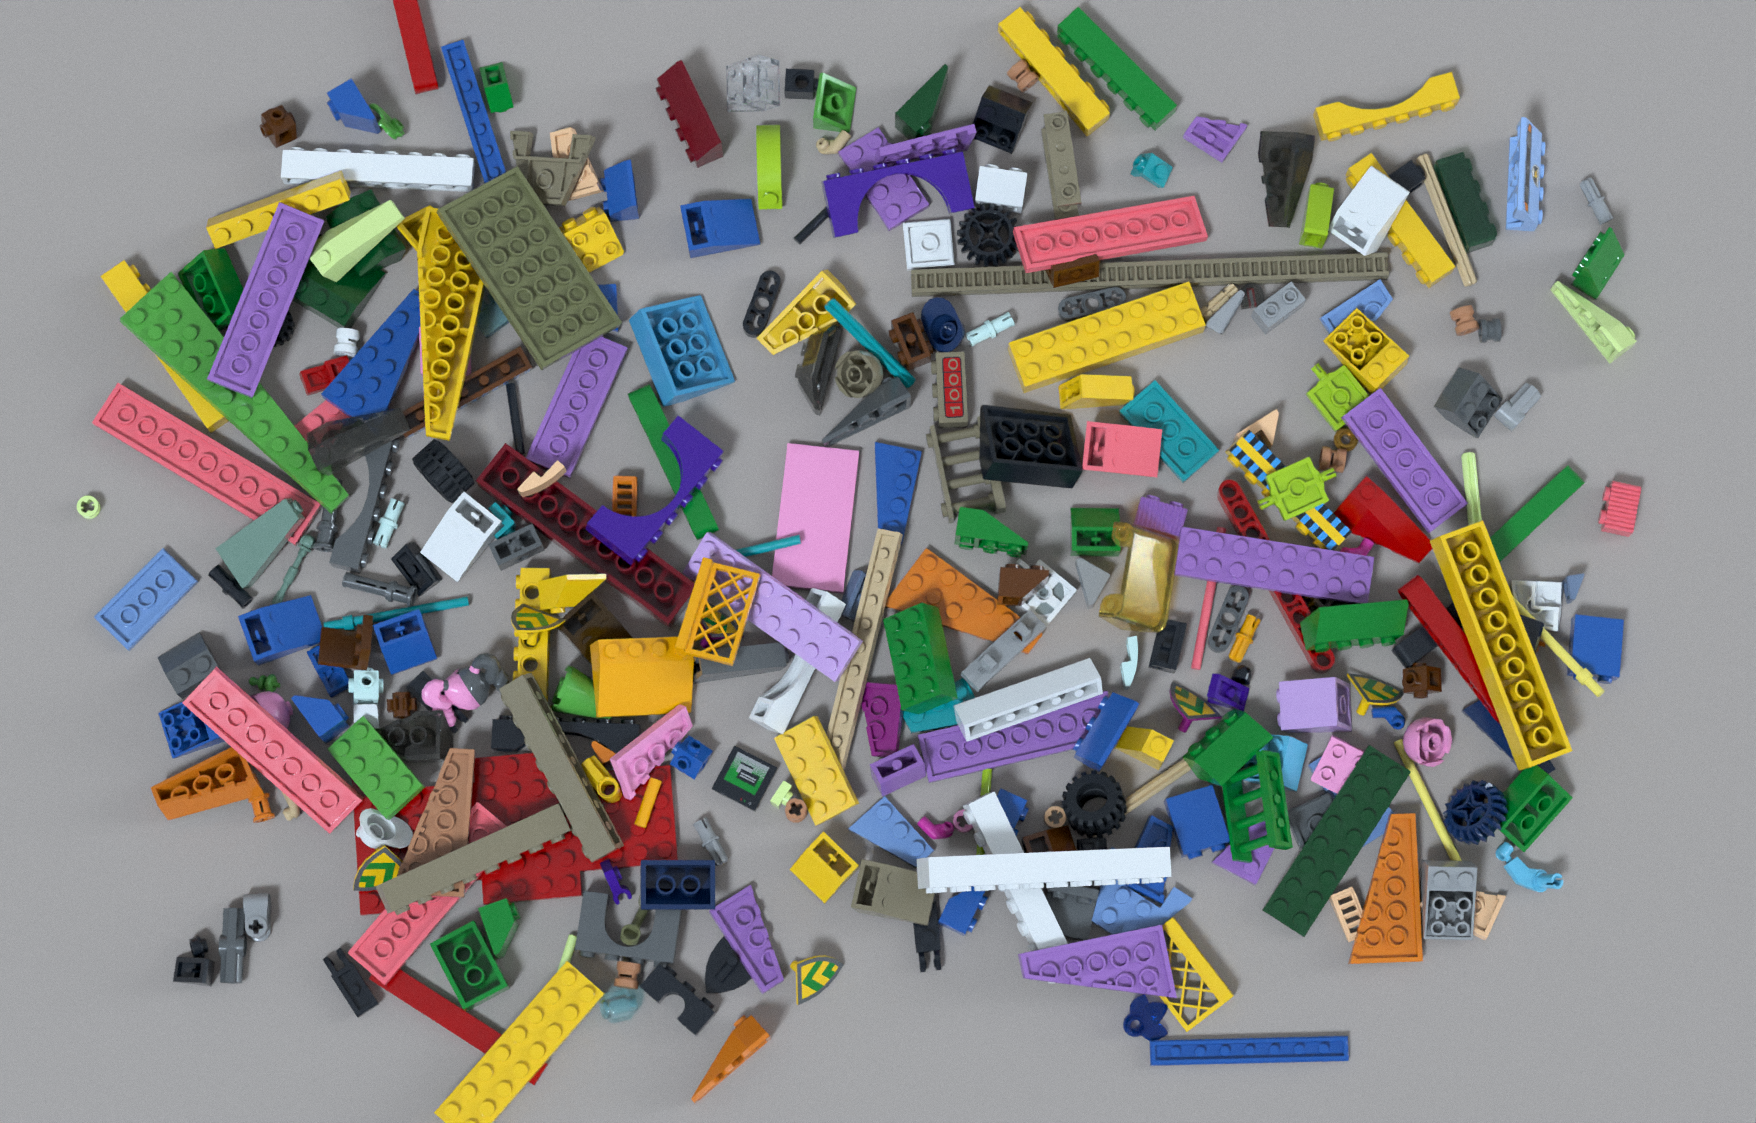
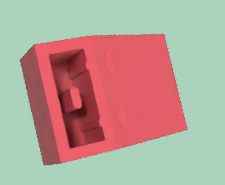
M1087 421L1082 470L1158 477L1163 429Z

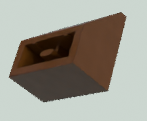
M1005 564V567H1000L997 605L1022 606L1047 584L1049 570H1044L1043 566L1032 565L1029 569L1020 568V565Z
M1068 825L1022 837L1021 840L1025 853L1077 851Z

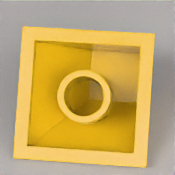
M606 574L563 575L538 581L540 610H550L551 614L565 613L566 608L575 607L605 581Z

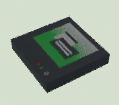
M734 746L712 790L755 812L778 768Z

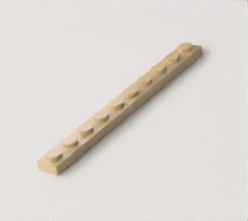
M879 528L877 529L852 633L863 640L840 678L826 734L844 770L903 534L900 532Z

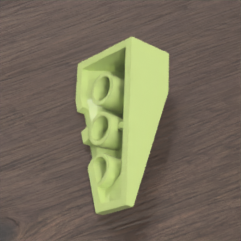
M389 200L326 231L316 240L310 260L322 276L337 282L402 222L405 217L393 201Z
M1557 281L1550 289L1609 364L1632 348L1637 342L1634 339V332L1629 327H1625L1620 321L1561 282Z

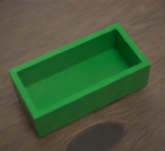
M920 603L883 619L901 709L921 714L957 699L939 607Z

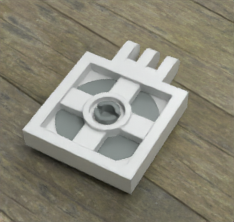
M1020 558L1016 561L1017 565H1020L1021 568L1029 569L1030 566ZM1039 560L1035 565L1043 566L1044 570H1049L1047 584L1020 607L1026 612L1030 609L1039 620L1048 626L1077 592V589L1043 561Z

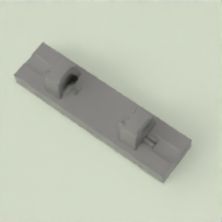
M1029 609L961 672V676L978 692L1037 638L1047 626ZM1015 631L1022 637V641L1014 634Z

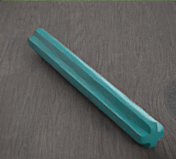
M830 299L825 304V309L868 352L872 353L895 378L898 377L906 388L914 384L916 379L836 299Z

